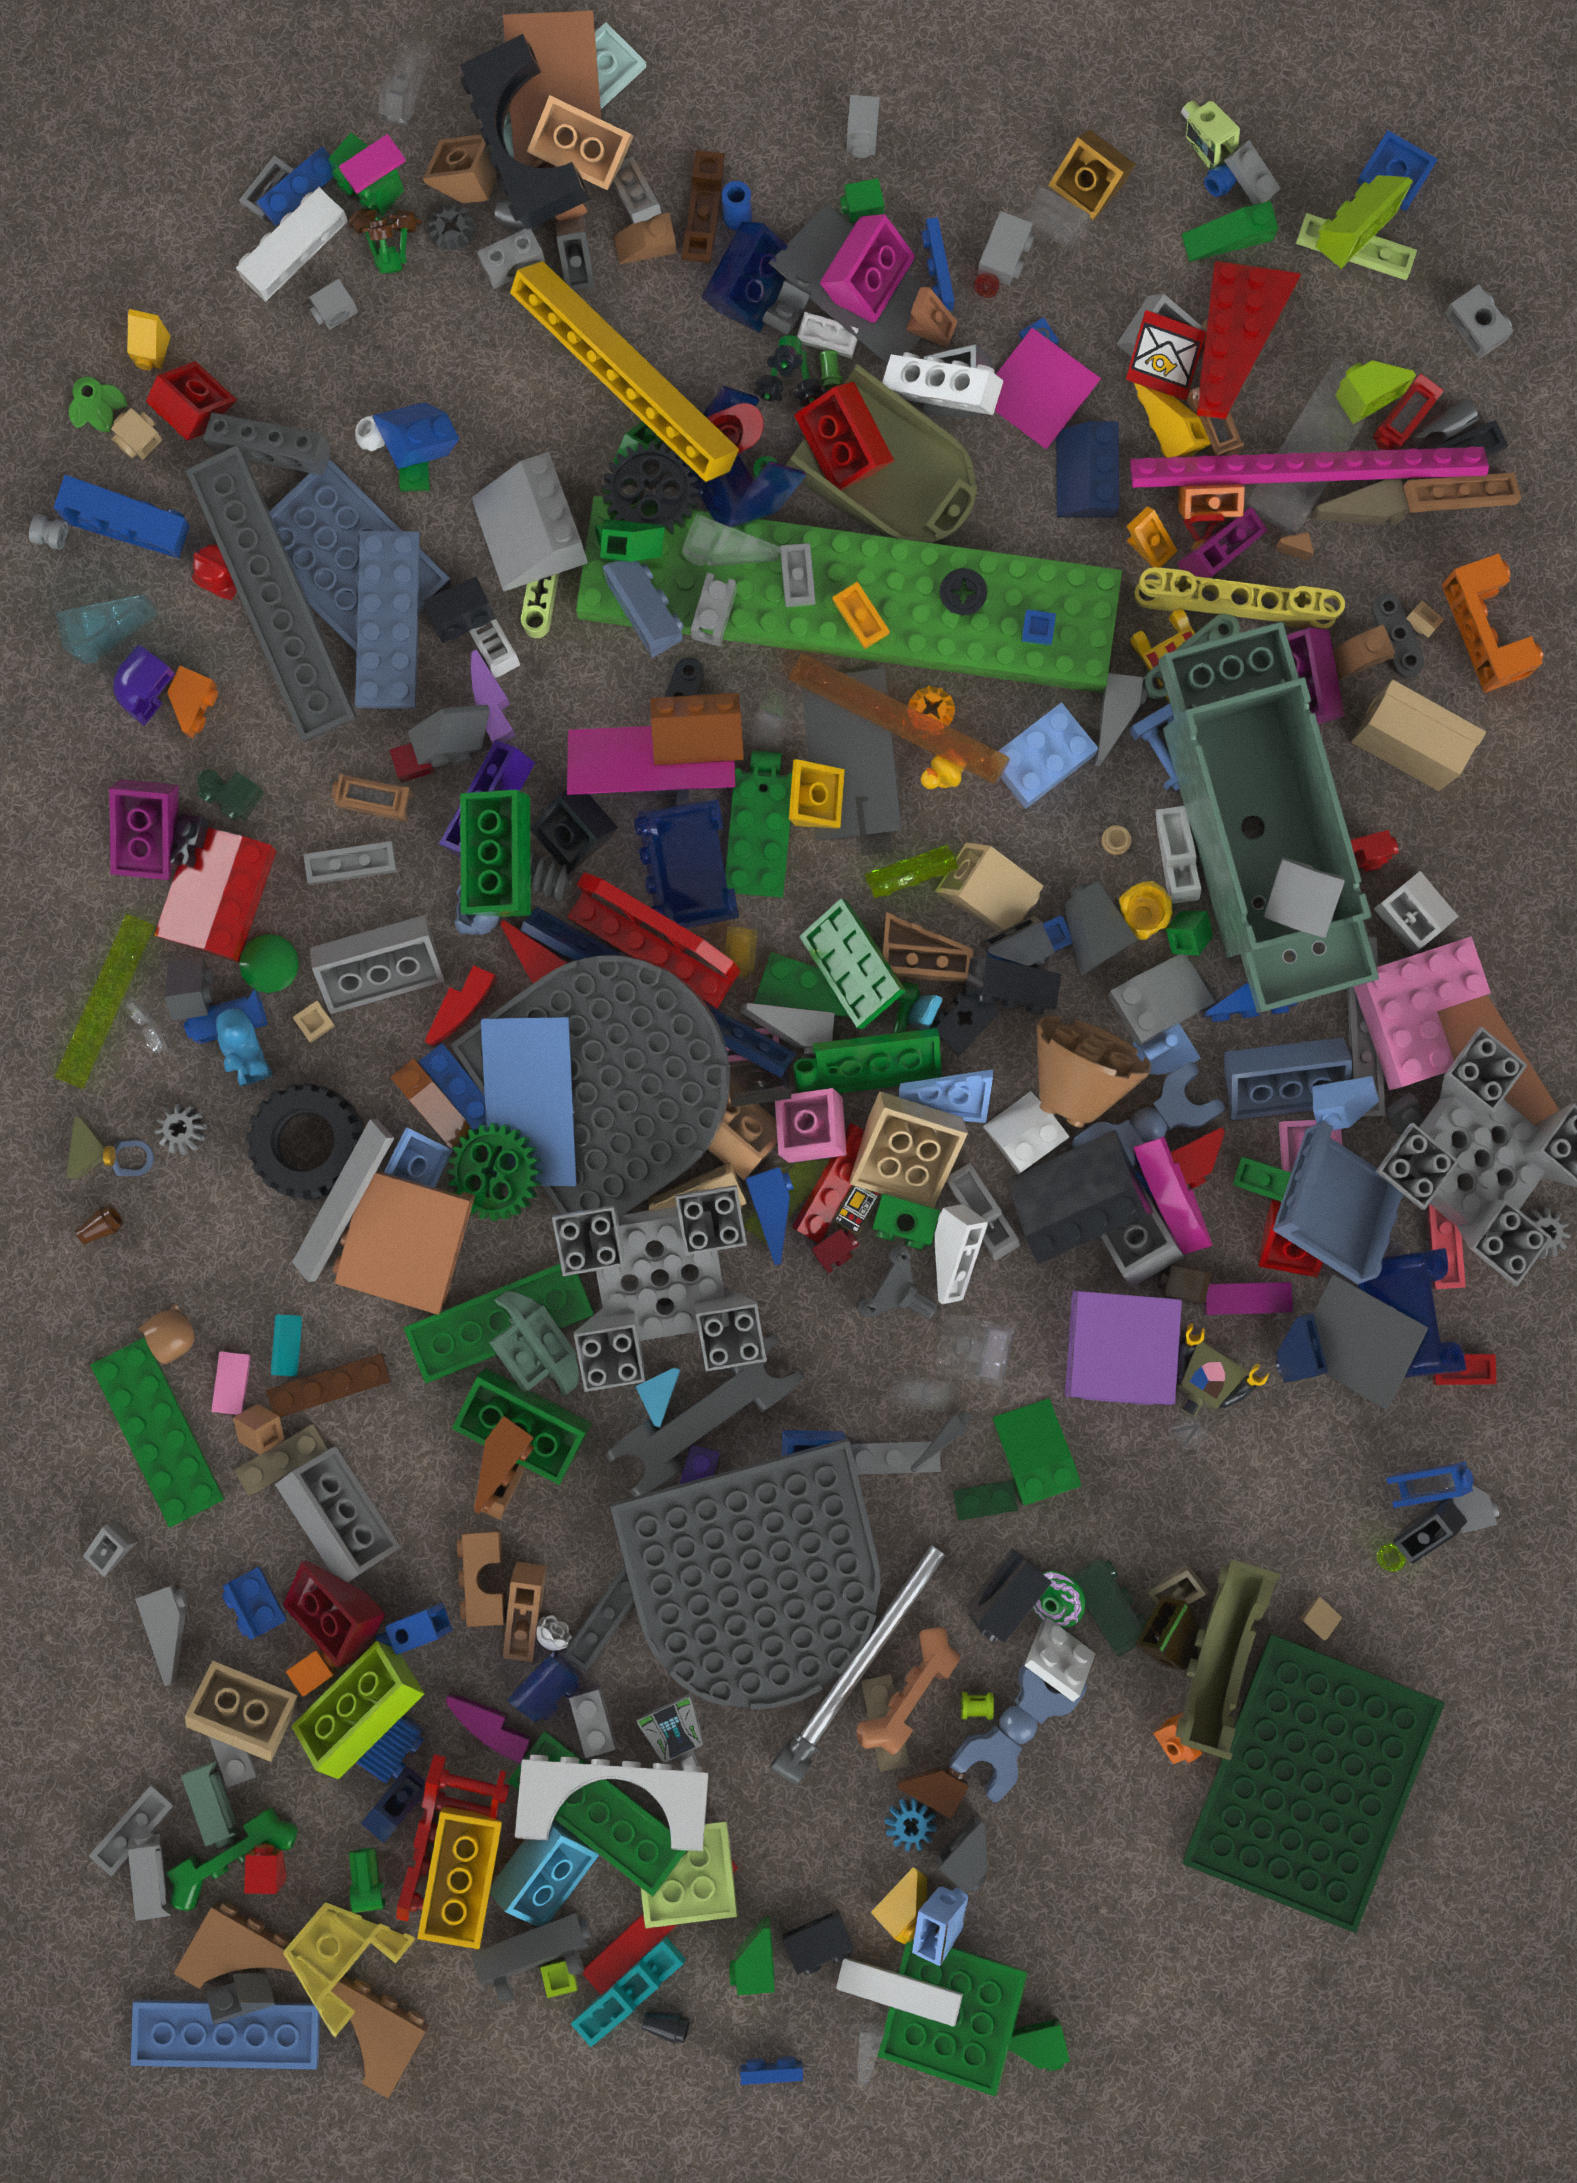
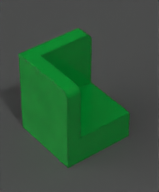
M1182 910L1166 928L1172 954L1200 955L1213 938L1208 911Z

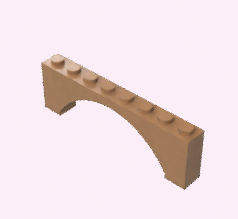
M216 1902L210 1908L174 1974L201 1989L208 1980L235 1970L268 1967L295 1973L283 1954L292 1940L282 1933L276 1932L273 1935L264 1929L265 1924L256 1918L249 1917L247 1920L237 1914L238 1908L228 1902H222V1904ZM343 1976L331 1992L355 2011L350 2022L358 2037L364 2060L365 2078L362 2084L389 2099L429 2025L424 2022L425 2017L417 2011L409 2010V2012H406L397 2007L399 2003L393 1997L386 1994L380 1997L371 1991L372 1987L367 1982L361 1979H356L354 1982Z

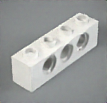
M904 352L903 356L891 354L882 383L904 400L993 415L1003 380L994 374L995 370L985 365H977V368H971L968 364L954 360L952 364H947L936 357L928 356L927 360H923L915 354Z

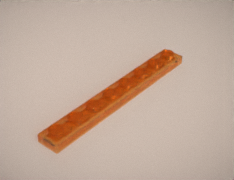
M801 653L788 678L791 682L996 786L1010 761L1008 756L804 653Z

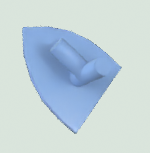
M1180 1024L1140 1047H1137L1135 1042L1132 1045L1138 1049L1136 1055L1142 1061L1144 1058H1148L1152 1068L1149 1074L1161 1075L1172 1073L1189 1062H1196L1201 1059Z

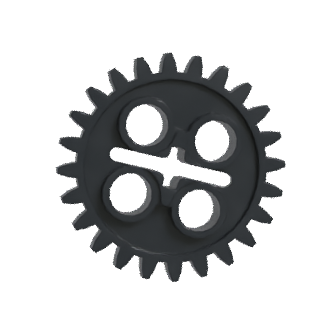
M640 442L638 443L637 452H634L628 446L626 458L618 453L616 456L619 464L609 463V469L613 474L604 473V480L609 484L602 485V492L609 494L603 497L604 505H611L607 509L608 516L617 514L614 520L664 525V530L667 529L671 535L674 534L673 525L676 524L683 528L684 521L682 517L691 519L692 512L688 508L697 507V501L692 498L699 496V489L693 488V486L698 484L697 477H689L693 474L694 470L690 466L684 468L686 462L681 458L677 460V454L673 450L669 454L666 453V444L664 443L659 450H655L654 442H650L649 449L644 450ZM651 465L659 469L655 475H647L643 470ZM666 473H669L671 475L670 477H667L662 480V477ZM626 485H632L637 488V491L632 495H626L621 490ZM668 487H675L679 490V493L676 496L670 497L664 494V490ZM645 488L650 490L656 488V493L648 492L645 495ZM640 500L638 506H636L634 509L630 508L631 505L637 503ZM651 506L656 508L658 512L649 517L645 516L642 510L645 507Z

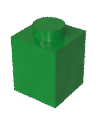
M879 178L844 185V196L839 197L842 215L848 214L849 223L857 222L859 217L884 214L885 205Z

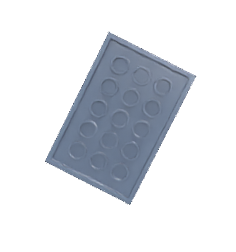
M328 459L324 475L309 473L269 512L310 607L357 653L360 531L402 530ZM421 549L419 613L425 608L423 600L440 593L451 583L450 578Z

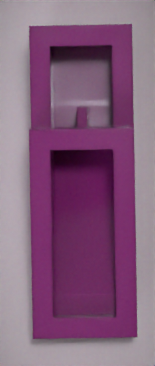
M1291 1282L1209 1284L1206 1301L1203 1303V1315L1293 1312Z
M453 1693L447 1696L445 1702L469 1732L502 1756L521 1764L532 1736L503 1726L508 1715L504 1712Z

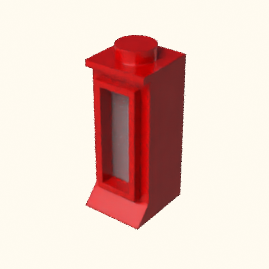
M1420 373L1372 438L1376 440L1378 448L1381 450H1400L1444 390Z

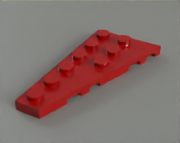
M1215 261L1210 289L1196 415L1219 419L1227 418L1302 273Z

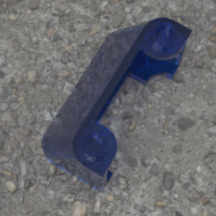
M1446 1248L1383 1257L1381 1262L1382 1270L1379 1275L1374 1279L1358 1284V1288L1429 1328L1404 1378L1465 1371L1466 1364L1461 1347L1455 1342H1440L1431 1281H1438L1447 1275L1448 1257Z

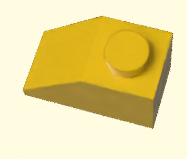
M129 309L128 355L138 368L151 371L153 367L162 369L171 337L158 315Z
M914 1867L871 1911L873 1916L889 1934L904 1945L914 1940L918 1911L927 1901L928 1877Z

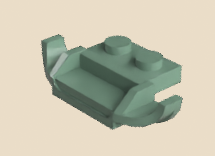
M504 1292L495 1301L510 1314L509 1322L511 1326L491 1340L489 1344L523 1392L530 1390L548 1376L549 1379H555L560 1387L559 1394L564 1398L578 1384L579 1370L575 1357L577 1353L544 1305H539L531 1298L515 1292Z

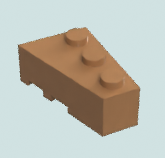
M886 912L882 955L898 978L967 984L970 958H973L974 949L940 934L932 933L921 928L919 925L909 923Z

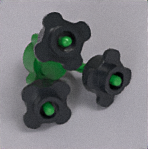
M792 335L780 338L774 355L769 356L767 359L768 366L772 368L771 374L763 375L760 379H757L755 382L757 388L754 389V393L765 401H781L782 395L780 393L783 392L784 388L782 381L777 378L778 371L781 376L790 377L793 369L801 366L804 381L800 382L797 390L794 391V397L799 398L800 405H809L825 394L826 391L821 390V384L818 380L810 379L806 362L807 352L801 350V340Z

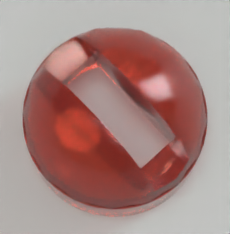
M980 274L974 281V290L981 297L993 298L999 290V279L993 274Z

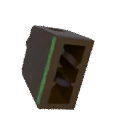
M1162 1596L1135 1644L1160 1665L1183 1671L1188 1669L1191 1658H1197L1196 1651L1198 1647L1194 1646L1200 1626L1186 1601Z

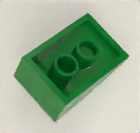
M1050 1398L992 1417L1022 1505L1025 1506L1082 1487Z

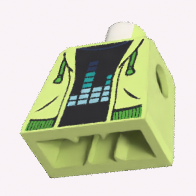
M1194 100L1188 102L1181 111L1182 115L1187 119L1186 138L1211 170L1225 163L1224 159L1238 147L1240 128L1214 102L1209 101L1202 107Z

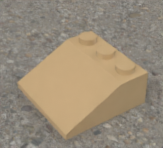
M879 1091L866 1123L850 1178V1185L934 1208L968 1134L963 1117Z

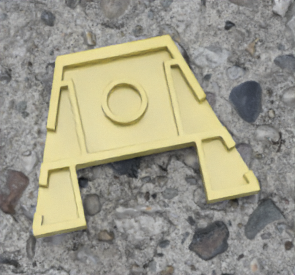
M325 1902L288 1945L283 1954L331 2034L336 2037L352 2018L355 2011L331 1992V1990L370 1944H373L394 1963H397L414 1942L415 1938L406 1933L403 1935L390 1930V1927L386 1925L372 1923L362 1919L360 1915Z

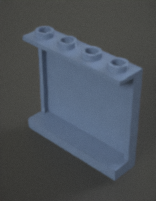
M1322 1121L1305 1130L1273 1231L1353 1282L1360 1284L1376 1278L1382 1270L1381 1262L1385 1250L1389 1246V1236L1392 1226L1397 1220V1210L1404 1194L1376 1172L1378 1168L1330 1138L1333 1126Z

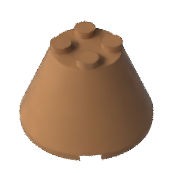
M1060 1016L1042 1017L1037 1025L1039 1099L1041 1101L1039 1107L1044 1112L1049 1114L1057 1113L1066 1117V1121L1069 1124L1082 1128L1085 1123L1094 1122L1149 1075L1152 1066L1148 1058H1144L1142 1061L1136 1055L1138 1049L1118 1036L1074 1019L1073 1024L1060 1022L1062 1018Z

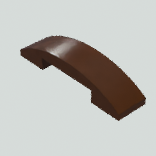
M699 150L695 152L687 227L684 235L682 260L711 263L717 229L725 153Z

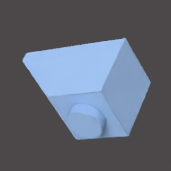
M1373 1076L1312 1086L1313 1112L1316 1122L1318 1124L1325 1121L1333 1126V1130L1351 1127L1379 1102Z

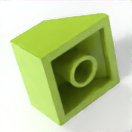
M1373 360L1365 365H1362L1360 362L1345 372L1346 377L1340 381V387L1335 397L1354 425L1401 398L1413 382L1416 374L1413 370Z

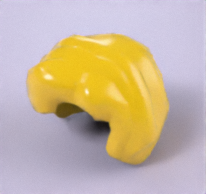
M1155 881L1138 883L1119 898L1121 915L1137 939L1147 940L1151 935L1157 933L1160 929L1166 928L1170 923L1173 913L1172 898L1165 888Z

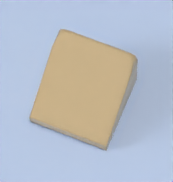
M1319 1596L1299 1619L1321 1640L1325 1641L1342 1617Z

